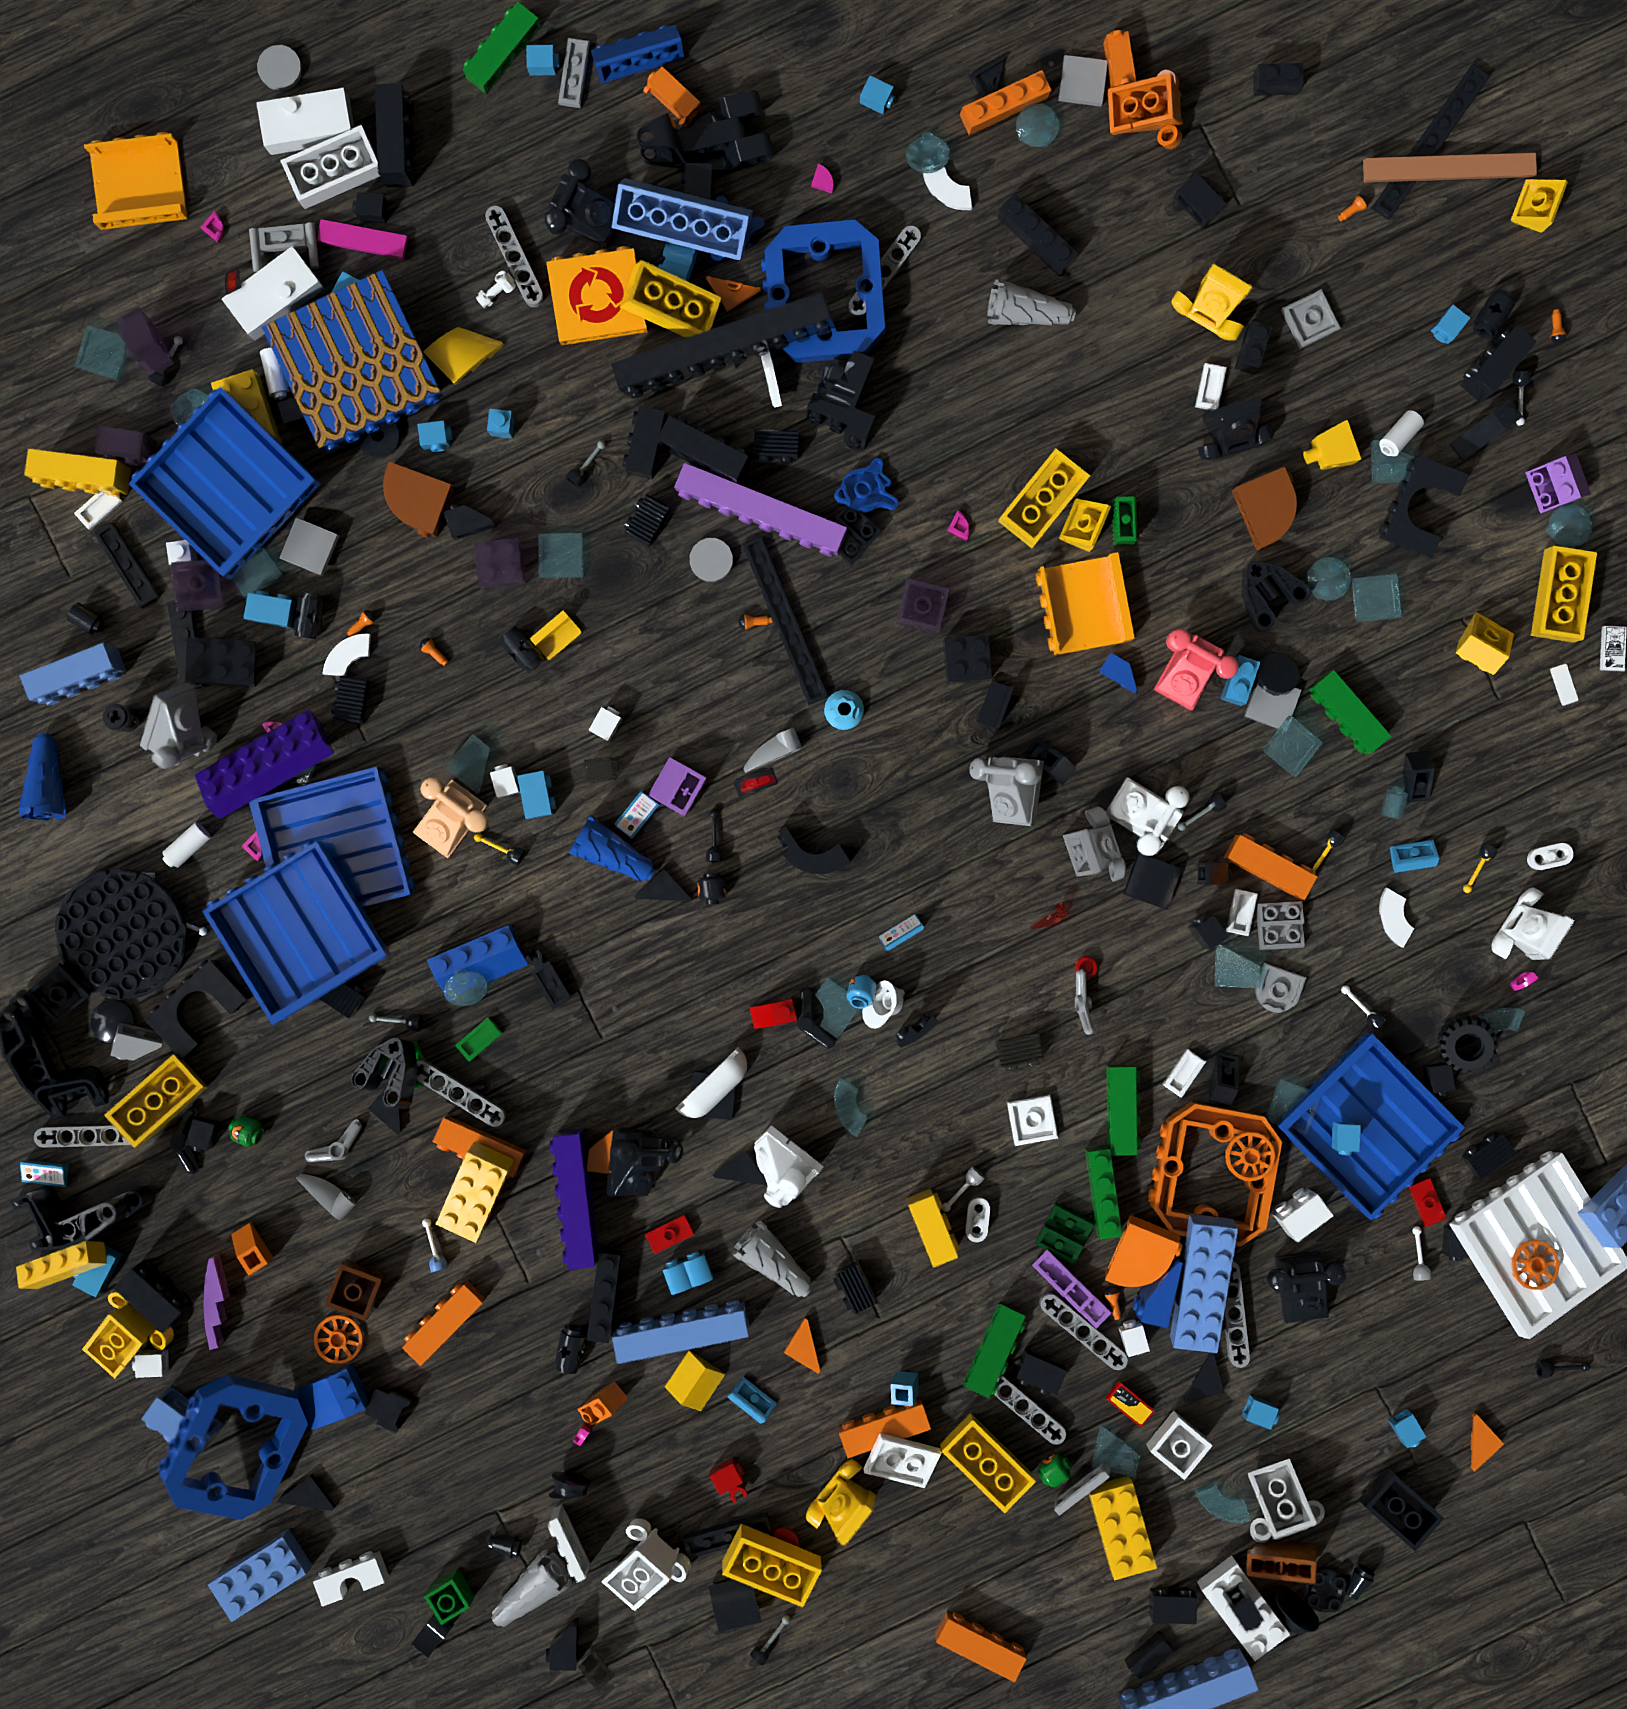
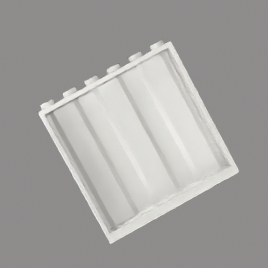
M1548 1151L1542 1154L1539 1161L1525 1166L1522 1173L1508 1178L1505 1185L1491 1190L1488 1197L1475 1201L1471 1209L1458 1213L1454 1217L1455 1220L1449 1223L1518 1336L1531 1339L1627 1269V1256L1622 1248H1603L1577 1212L1591 1198L1563 1153ZM1529 1240H1541L1548 1243L1555 1250L1559 1259L1557 1278L1549 1287L1543 1290L1524 1288L1512 1275L1511 1256L1514 1255L1519 1244ZM1533 1244L1526 1248L1533 1255ZM1539 1244L1538 1256H1540L1547 1247ZM1522 1250L1518 1258L1527 1260V1257ZM1552 1252L1545 1256V1262L1555 1261ZM1517 1262V1271L1524 1268L1526 1265ZM1556 1265L1546 1266V1271L1554 1275ZM1528 1271L1519 1275L1524 1282L1529 1273ZM1543 1273L1540 1274L1542 1285L1550 1281ZM1533 1275L1529 1285L1537 1287L1536 1278Z

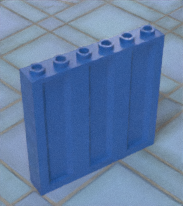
M222 387L213 390L209 394L208 400L193 411V416L178 427V432L173 437L165 440L162 449L150 456L145 467L136 471L132 476V480L128 483L222 577L231 579L321 485L270 432Z
M373 767L259 797L249 802L266 867L274 863L279 865L284 861V856L291 852H295V854L303 850L301 846L311 840L314 842L322 841L362 908L413 895V889H416L413 876H409L408 868H410L408 856H404L402 847L405 846L402 834H398L397 826L399 825L397 814L392 811L391 805L394 802L391 792H387L385 783H388V778L385 770L382 771L381 767Z
M311 840L301 846L303 850L300 852L287 854L283 857L284 861L279 865L274 863L266 867L264 874L259 877L254 875L245 881L246 885L241 888L237 886L226 892L227 896L222 900L217 898L207 904L208 908L202 911L272 1025L280 1023L391 955L322 841L314 842Z
M1366 1032L1274 1123L1369 1220L1381 1216L1384 1212L1383 1208L1388 1203L1395 1202L1400 1196L1399 1193L1404 1188L1410 1187L1414 1183L1415 1177L1420 1172H1425L1430 1167V1162L1435 1157L1441 1156L1446 1151V1146L1451 1141H1456L1462 1135L1461 1131L1465 1128L1369 1032ZM1333 1121L1355 1122L1361 1125L1359 1152H1352V1155H1341L1332 1148Z

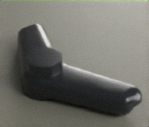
M811 988L801 989L797 1018L798 1028L826 1049L834 1047V1039L813 1019Z
M196 1108L186 1110L170 1139V1146L189 1174H195L199 1171V1166L189 1145H186L192 1121L198 1115Z

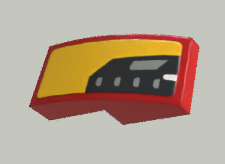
M1120 1381L1117 1382L1105 1397L1140 1427L1155 1412L1149 1404L1139 1398Z

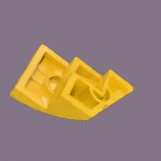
M457 327L441 336L423 352L456 385L470 371L473 372L487 358L490 359L504 344L501 341Z

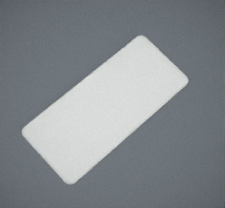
M1567 664L1551 668L1550 671L1561 704L1564 706L1578 701Z

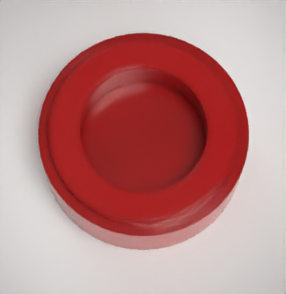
M1083 956L1076 961L1075 971L1083 969L1086 972V978H1091L1096 974L1098 966L1093 958Z

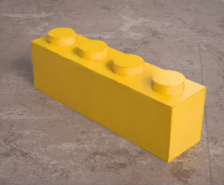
M85 1241L17 1266L19 1289H40L107 1264L104 1242Z

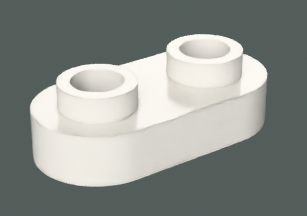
M1556 843L1535 848L1529 852L1527 862L1535 870L1565 865L1572 860L1573 850L1566 843ZM1558 850L1562 852V856L1560 858H1558L1556 855ZM1537 855L1541 857V861L1539 863L1535 861V857Z
M982 1197L971 1199L967 1207L965 1233L973 1242L983 1241L988 1233L990 1206ZM977 1204L982 1205V1210L979 1212L974 1209ZM973 1227H980V1231L978 1233H973Z

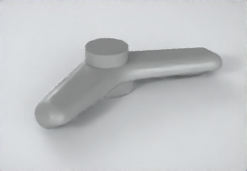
M1080 969L1076 972L1075 1009L1079 1014L1085 1034L1090 1035L1094 1032L1089 1012L1092 1008V1001L1090 996H1087L1086 972Z
M355 1119L338 1142H334L327 1147L307 1151L305 1153L306 1161L320 1162L345 1159L348 1156V1150L362 1128L361 1122Z

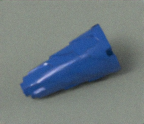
M39 733L38 737L33 739L31 754H29L27 777L24 779L23 795L20 797L19 817L22 816V818L30 820L49 821V818L54 815V820H61L66 818L65 797H63V780L60 777V758L57 756L56 739L52 738L51 734Z
M592 815L587 819L586 824L569 851V854L622 873L639 882H644L645 879L649 881L656 870L652 868L651 860L637 852L630 844L600 823Z

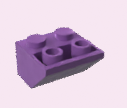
M1576 453L1525 472L1540 513L1591 495Z
M669 757L648 796L686 817L705 785L707 778Z

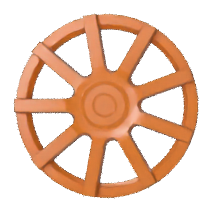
M1248 1131L1234 1136L1225 1151L1228 1169L1233 1175L1244 1181H1257L1264 1178L1272 1170L1275 1163V1150L1272 1143L1267 1137L1257 1132ZM1248 1136V1147H1245L1239 1139ZM1253 1136L1261 1138V1141L1255 1147L1252 1146ZM1235 1142L1241 1147L1242 1152L1231 1151ZM1265 1142L1268 1144L1271 1150L1266 1152H1258L1259 1148ZM1230 1154L1240 1156L1241 1159L1231 1164ZM1271 1155L1270 1165L1261 1161L1260 1157ZM1241 1163H1244V1167L1240 1175L1234 1170V1167ZM1260 1164L1267 1168V1170L1259 1175L1255 1165ZM1248 1166L1252 1167L1255 1177H1245Z
M1529 1240L1521 1243L1514 1252V1255L1511 1256L1512 1275L1524 1288L1543 1290L1549 1287L1557 1278L1559 1272L1558 1256L1555 1250L1544 1241ZM1533 1244V1255L1527 1250L1526 1247ZM1539 1244L1547 1247L1540 1256H1538ZM1522 1250L1526 1255L1527 1260L1518 1258ZM1549 1252H1552L1555 1261L1545 1262L1544 1258ZM1517 1262L1526 1265L1524 1268L1517 1271ZM1556 1265L1554 1275L1546 1271V1266ZM1528 1271L1529 1273L1524 1282L1519 1275ZM1542 1273L1550 1279L1545 1285H1542L1540 1274ZM1533 1275H1535L1537 1287L1529 1285Z
M331 1315L325 1318L315 1330V1349L320 1357L329 1363H347L359 1354L363 1346L362 1328L350 1316ZM336 1319L345 1320L341 1330L338 1328ZM332 1320L334 1331L328 1329L324 1324ZM350 1322L356 1329L351 1332L345 1333L348 1323ZM320 1329L330 1335L329 1338H318ZM358 1333L359 1342L348 1339L349 1336ZM329 1342V1346L321 1352L318 1343ZM346 1344L357 1346L353 1355ZM332 1348L336 1349L334 1360L325 1356ZM341 1348L347 1354V1359L339 1360Z

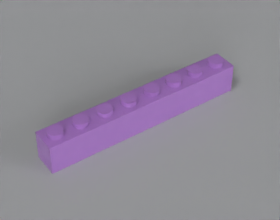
M686 463L683 464L674 486L676 491L679 492L678 496L686 500L694 498L699 500L698 504L706 508L714 506L719 508L718 512L726 516L734 514L739 516V520L746 524L754 522L759 524V528L771 533L774 530L779 532V536L791 541L794 538L800 541V545L810 549L812 546L819 548L820 553L832 557V554L839 555L848 533L847 527Z

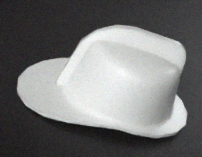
M889 981L879 982L873 1004L863 1008L865 1024L870 1028L876 1029L881 1027L890 1016L898 1014L903 1007L905 992L894 987Z

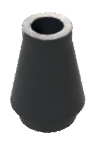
M491 1536L488 1542V1549L510 1559L513 1557L518 1558L522 1549V1540L518 1539L517 1536Z
M1361 1564L1354 1568L1346 1594L1352 1599L1358 1600L1359 1596L1374 1582L1375 1574L1373 1571Z

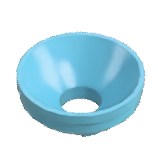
M840 690L833 693L827 699L824 708L825 716L833 727L848 730L857 726L862 720L864 705L856 693ZM843 702L851 706V712L848 715H841L838 712V706Z

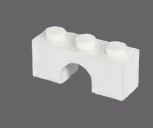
M369 1551L359 1556L360 1559L354 1561L348 1559L341 1562L336 1568L326 1567L320 1570L313 1583L322 1607L344 1598L348 1592L345 1585V1579L347 1578L357 1579L361 1583L363 1591L385 1583L389 1575L380 1551L375 1553Z

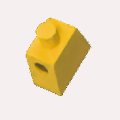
M1348 420L1315 437L1311 441L1313 449L1304 451L1306 463L1310 464L1318 461L1321 470L1353 465L1361 460Z

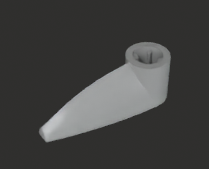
M795 729L785 730L759 747L744 766L745 773L801 750L802 746Z
M299 1174L296 1177L306 1190L332 1216L340 1221L357 1204L349 1194L324 1179L306 1174Z

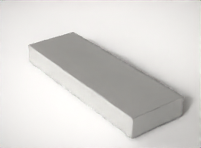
M568 38L558 100L559 105L581 108L590 49V41L574 38Z
M1106 1462L1100 1464L1055 1499L1054 1510L1059 1516L1110 1477V1467Z

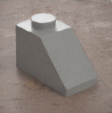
M119 1022L110 1056L121 1060L128 1059L133 1061L161 1048L163 1039L154 1030Z

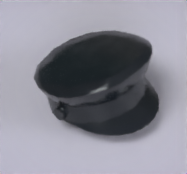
M561 1471L553 1472L552 1480L555 1484V1489L549 1494V1497L552 1499H566L585 1496L591 1482L579 1474Z

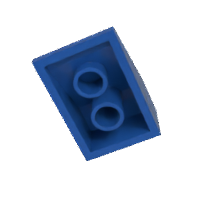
M1174 1256L1170 1267L1159 1279L1144 1285L1139 1291L1138 1297L1134 1298L1133 1310H1135L1134 1313L1141 1322L1168 1328L1183 1264L1177 1256Z
M353 1363L292 1390L300 1403L310 1431L366 1409L370 1402Z

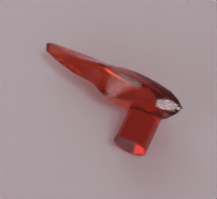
M1058 903L1056 905V912L1030 925V927L1035 929L1054 925L1062 921L1067 916L1069 910L1065 909L1063 903Z

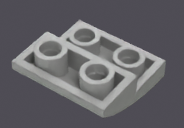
M296 518L280 559L323 576L339 535Z
M1302 901L1257 905L1260 950L1303 948L1305 946Z

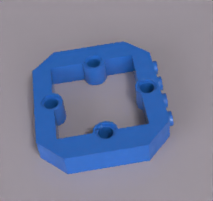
M856 220L785 226L765 249V258H761L762 271H766L767 278L763 280L764 293H768V301L764 302L765 311L791 303L790 291L786 285L784 255L810 253L812 259L816 262H824L829 259L832 250L862 249L863 275L858 277L855 286L857 295L866 303L867 329L837 332L836 328L831 329L832 336L828 340H823L821 336L815 334L810 336V339L805 342H791L788 347L780 350L795 363L851 358L854 350L868 355L886 333L879 239ZM820 244L826 247L822 252L814 250ZM864 284L873 286L869 292L862 291L861 287ZM783 292L785 297L782 300L774 299L775 294Z
M229 1374L198 1389L195 1396L189 1401L185 1417L179 1422L175 1438L169 1443V1451L165 1459L159 1465L160 1476L175 1507L242 1520L269 1505L308 1425L297 1397L291 1389ZM219 1404L239 1408L243 1417L249 1422L258 1421L264 1414L282 1418L272 1440L266 1441L259 1448L258 1455L262 1462L248 1490L225 1485L221 1476L216 1472L206 1473L200 1480L185 1477L196 1453L205 1446L204 1436Z

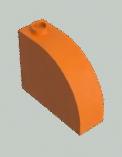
M1130 1215L1106 1270L1105 1280L1124 1287H1139L1156 1281L1168 1270L1174 1256H1179L1182 1249L1180 1235Z

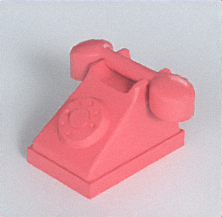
M1176 629L1170 632L1166 638L1168 648L1174 651L1153 690L1192 711L1215 669L1221 678L1229 679L1236 675L1239 664L1232 656L1223 657V649L1216 647L1198 635L1190 634L1184 629Z

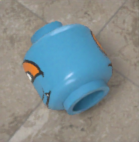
M867 975L856 976L849 983L846 993L847 1000L855 1008L863 1009L873 1004L877 985Z

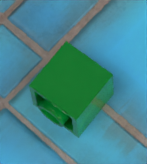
M458 1568L431 1584L424 1596L441 1625L470 1608L475 1597Z

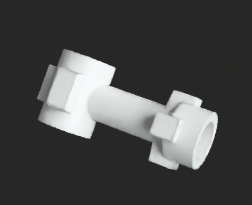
M500 271L495 276L497 283L487 292L481 290L478 293L476 299L483 308L490 307L493 304L491 299L502 290L509 293L515 288V280L509 273Z

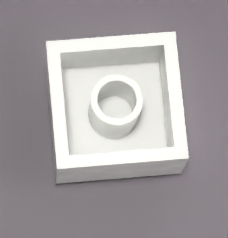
M1308 1188L1297 1190L1292 1195V1199L1278 1204L1275 1207L1276 1211L1272 1213L1287 1235L1296 1242L1302 1240L1333 1217L1318 1194Z
M1175 1411L1170 1414L1146 1444L1152 1454L1184 1480L1213 1446L1207 1437Z

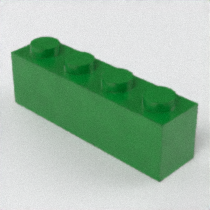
M519 2L514 7L511 6L506 11L500 24L497 23L493 27L490 37L480 43L477 53L473 58L470 57L465 62L463 72L466 79L487 95L541 28L539 18Z
M1334 670L1327 672L1309 688L1312 693L1310 694L1312 699L1317 704L1321 703L1324 706L1326 715L1331 720L1338 722L1340 731L1346 737H1351L1355 742L1353 744L1354 747L1361 754H1372L1391 737Z
M1106 1065L1108 1148H1110L1111 1156L1137 1155V1149L1141 1148L1140 1136H1137V1127H1140L1141 1124L1140 1114H1137V1105H1140V1093L1136 1092V1084L1140 1083L1139 1070H1136L1134 1065Z
M1107 1146L1085 1148L1097 1236L1100 1240L1122 1237L1110 1148Z
M997 1305L962 1383L963 1386L987 1398L996 1393L999 1386L997 1380L999 1375H1003L1008 1366V1362H1006L1007 1357L1016 1348L1017 1342L1015 1339L1018 1333L1021 1334L1025 1328L1026 1321L1024 1319L1026 1316L1004 1305Z

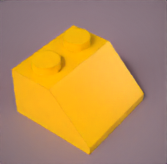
M1476 612L1458 641L1456 654L1462 659L1477 665L1482 671L1494 675L1510 656L1514 633Z

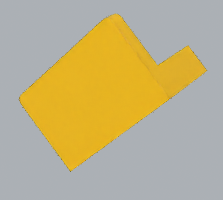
M562 611L533 635L530 640L548 660H551L580 636L582 631Z

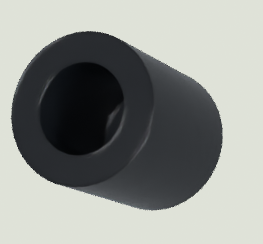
M80 602L74 604L68 612L67 621L90 635L99 633L104 626V622H102L103 617Z

